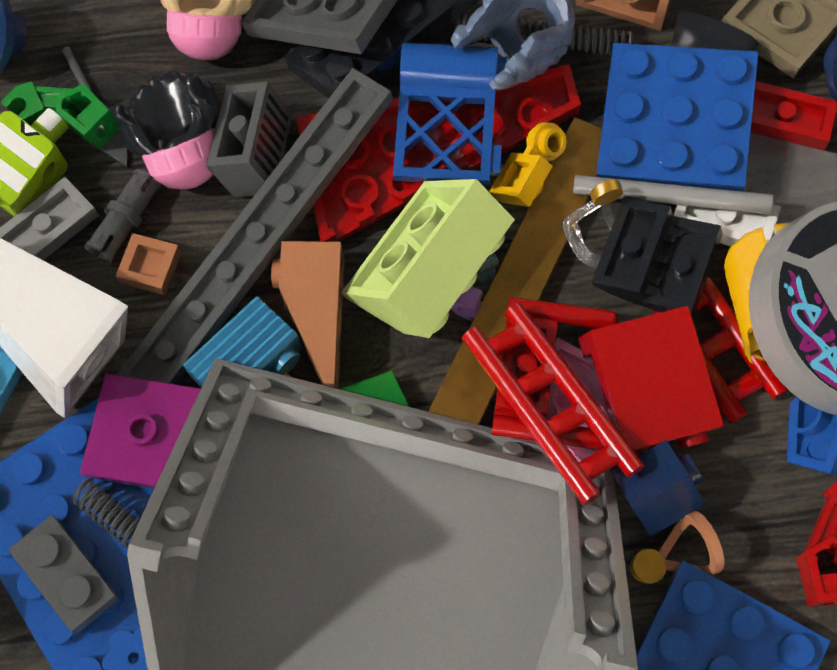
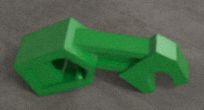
M31 81L16 86L0 102L16 115L25 107L17 116L29 125L47 108H50L98 150L119 130L113 113L84 84L68 89L36 86Z

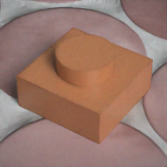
M132 233L115 277L120 284L166 296L182 252L176 244Z

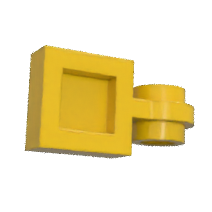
M547 122L539 123L528 133L526 140L527 148L523 154H510L500 172V176L497 177L489 191L492 196L501 203L531 206L533 200L541 193L544 181L553 167L548 161L558 158L566 148V135L558 125Z

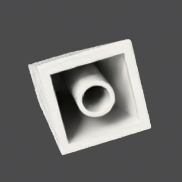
M0 238V346L54 411L63 418H66L125 342L128 306Z

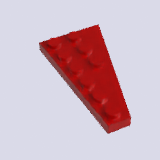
M570 65L549 68L543 75H536L534 79H529L528 82H522L496 91L492 145H502L501 155L525 143L528 133L537 124L547 122L559 125L579 114L581 102ZM399 97L393 98L391 104L314 204L321 242H340L404 208L423 184V182L394 181L393 178ZM410 101L409 116L420 128L439 113L430 102ZM442 102L446 107L450 104ZM465 103L453 114L470 130L484 118L485 104ZM316 114L296 117L300 135ZM447 119L428 134L431 140L443 152L462 136ZM409 127L407 130V139L414 134V132ZM483 131L476 136V139L481 144L483 142ZM420 141L406 152L405 167L424 168L436 156ZM467 143L450 160L460 170H475L481 166L482 156ZM442 164L438 169H447V168H446V166H445L444 164Z

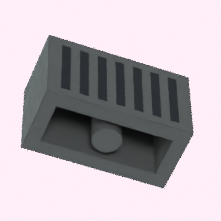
M268 81L231 85L225 88L206 167L233 197L255 195L284 157L293 114Z

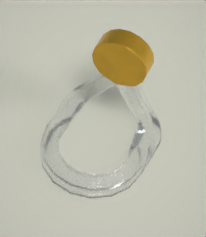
M617 179L605 181L594 187L590 192L592 200L568 215L562 225L565 236L577 258L587 266L595 269L601 256L593 254L584 244L578 221L601 207L607 226L611 231L615 219L612 215L610 203L618 199L624 192Z

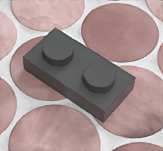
M52 514L8 549L63 623L74 634L80 633L120 599L67 529Z

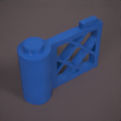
M402 44L400 94L393 169L394 181L424 182L477 179L482 185L490 186V176H500L502 145H492L496 91L489 86V83L495 76L506 68L507 57L498 56V47L466 45L456 50L453 45ZM410 101L430 102L439 113L420 128L409 116ZM442 102L450 104L446 107ZM465 103L485 104L484 118L470 130L453 114ZM447 119L462 136L443 152L431 140L428 134ZM409 127L414 132V134L407 139V130ZM483 131V142L481 144L476 139V136ZM420 141L436 156L424 168L405 167L406 152ZM469 143L482 156L481 171L460 170L450 158ZM442 164H444L447 169H438V168H439Z

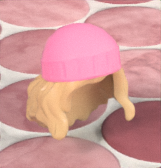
M160 0L164 8L167 9V32L170 40L177 50L192 59L201 61L218 60L232 51L241 35L242 15L247 14L256 2V0Z

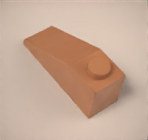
M281 241V257L272 261V287L279 288L285 307L321 384L339 389L343 295L341 292L344 288L345 266L341 242Z

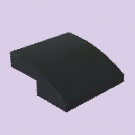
M623 197L593 276L592 284L594 287L611 295L658 312L688 306L693 320L722 238L721 225L676 217L672 214L671 206Z

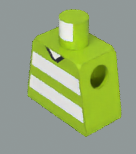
M47 108L31 125L12 111H4L0 114V207L13 217L55 185L67 170L68 164L54 143L69 129V126L50 108Z

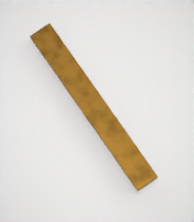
M574 117L566 133V148L558 158L552 161L551 165L553 167L544 181L543 189L529 207L469 329L479 327L485 337L489 339L505 330L507 318L504 314L508 309L509 297L540 301L590 197L588 195L573 194L575 175L597 177L602 128ZM462 342L428 412L480 425L497 387L464 342Z

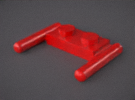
M509 297L508 308L516 303H521L554 347L557 323L596 329L618 323V316L612 310ZM507 319L505 329L512 326ZM525 342L501 356L516 379L541 365ZM551 384L530 396L546 419ZM497 388L491 435L536 441ZM578 426L560 437L566 446L593 450L603 448V445L589 427Z

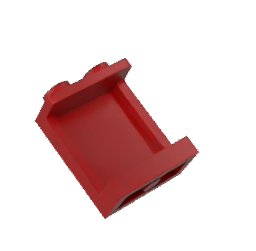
M688 306L593 329L578 338L583 358L588 356L593 358L611 422L638 456L665 440L671 441L676 439L679 449L709 441L708 430L724 426Z

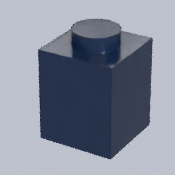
M667 440L638 456L645 467L633 477L627 478L619 467L611 471L650 537L683 519L685 515L697 511L706 505L696 488V485L704 481L688 453L678 458Z

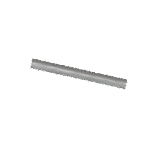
M575 175L573 194L590 196V192L594 187L613 178ZM617 179L624 191L618 199L626 197L647 202L771 214L773 206L772 194Z

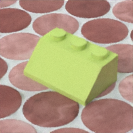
M477 179L424 181L342 290L341 294L352 303L403 334L430 338L433 333L445 325L449 317V310L459 296L469 290L475 283L477 271L487 257L497 251L505 240L504 234L515 219Z

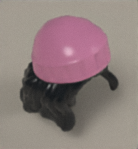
M170 71L162 77L152 76L150 78V85L141 84L128 107L123 108V105L120 103L116 105L115 120L123 134L127 148L132 153L142 156L149 174L156 181L171 189L187 190L205 183L213 176V173L206 167L215 132L214 126L219 116V108L216 101V92L210 81L204 80L202 82L197 74Z

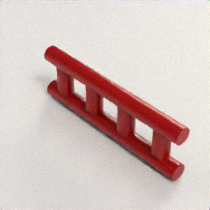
M708 276L696 311L706 306L723 330L699 344L718 407L729 423L734 424L748 414L740 400L764 387L772 400L786 393L788 389L771 371L766 361L752 356L753 364L749 362L744 353L735 311ZM652 310L654 314L660 313L658 311ZM735 346L751 371L727 384L711 359Z
M521 303L512 305L504 314L512 326L487 339L479 327L469 329L462 336L463 342L583 506L590 504L600 496V490L592 481L599 475L618 465L625 476L631 478L645 467L638 455ZM525 342L541 365L516 379L500 356ZM555 382L572 406L547 420L530 396ZM586 423L603 445V448L578 462L560 437Z

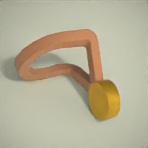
M698 511L685 515L683 519L675 523L658 551L643 549L633 556L630 563L631 574L640 583L648 585L661 580L666 571L674 572L679 562L665 559L682 532L688 526L693 525L702 535L710 556L709 565L695 567L713 577L718 575L724 569L725 559L719 538L712 525Z

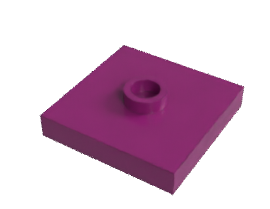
M105 374L80 474L85 478L154 489L201 389Z

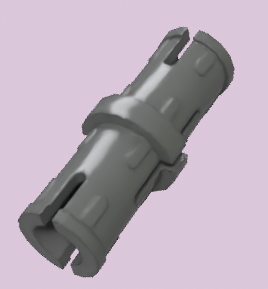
M135 169L117 200H111L105 207V218L84 246L91 255L96 250L100 251L96 257L98 260L112 263L115 254L130 231H136L141 225V214L161 187V184L154 178H152L150 183H145L150 176L148 172Z

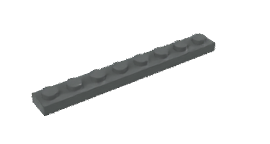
M354 68L350 70L116 376L178 385L187 373L183 364L219 331L281 249V241L288 240L391 104L393 97L390 90Z

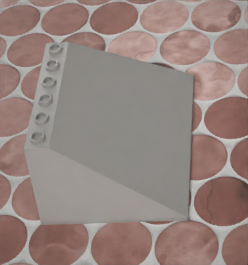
M215 358L128 545L127 557L147 669L638 670L615 479L611 472L613 467L592 480L601 494L593 502L583 506L536 441L491 435L492 428Z

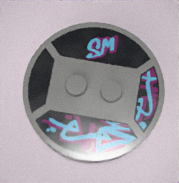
M837 201L810 211L790 222L773 235L757 259L749 289V312L753 333L762 356L771 371L799 399L816 409L833 415H837Z

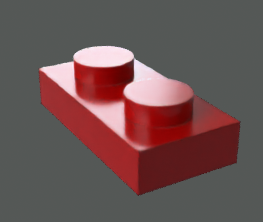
M755 81L751 132L824 151L830 141L837 110V101Z

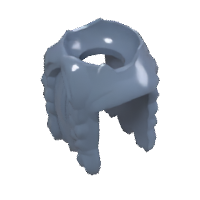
M483 0V6L474 12L469 18L467 25L461 24L457 26L451 37V42L457 50L469 43L489 37L494 46L498 47V53L502 57H507L506 68L489 83L493 90H503L522 82H528L529 79H534L536 75H543L549 66L558 64L561 56L566 54L568 45L572 43L574 37L575 15L571 0ZM527 8H536L544 14L548 21V28L531 34L525 41L519 32L518 20L522 11Z

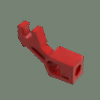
M837 481L822 493L826 500L803 553L796 557L808 608L837 605ZM826 551L833 556L831 564L834 565L835 573L820 575L817 565L819 558L816 555Z

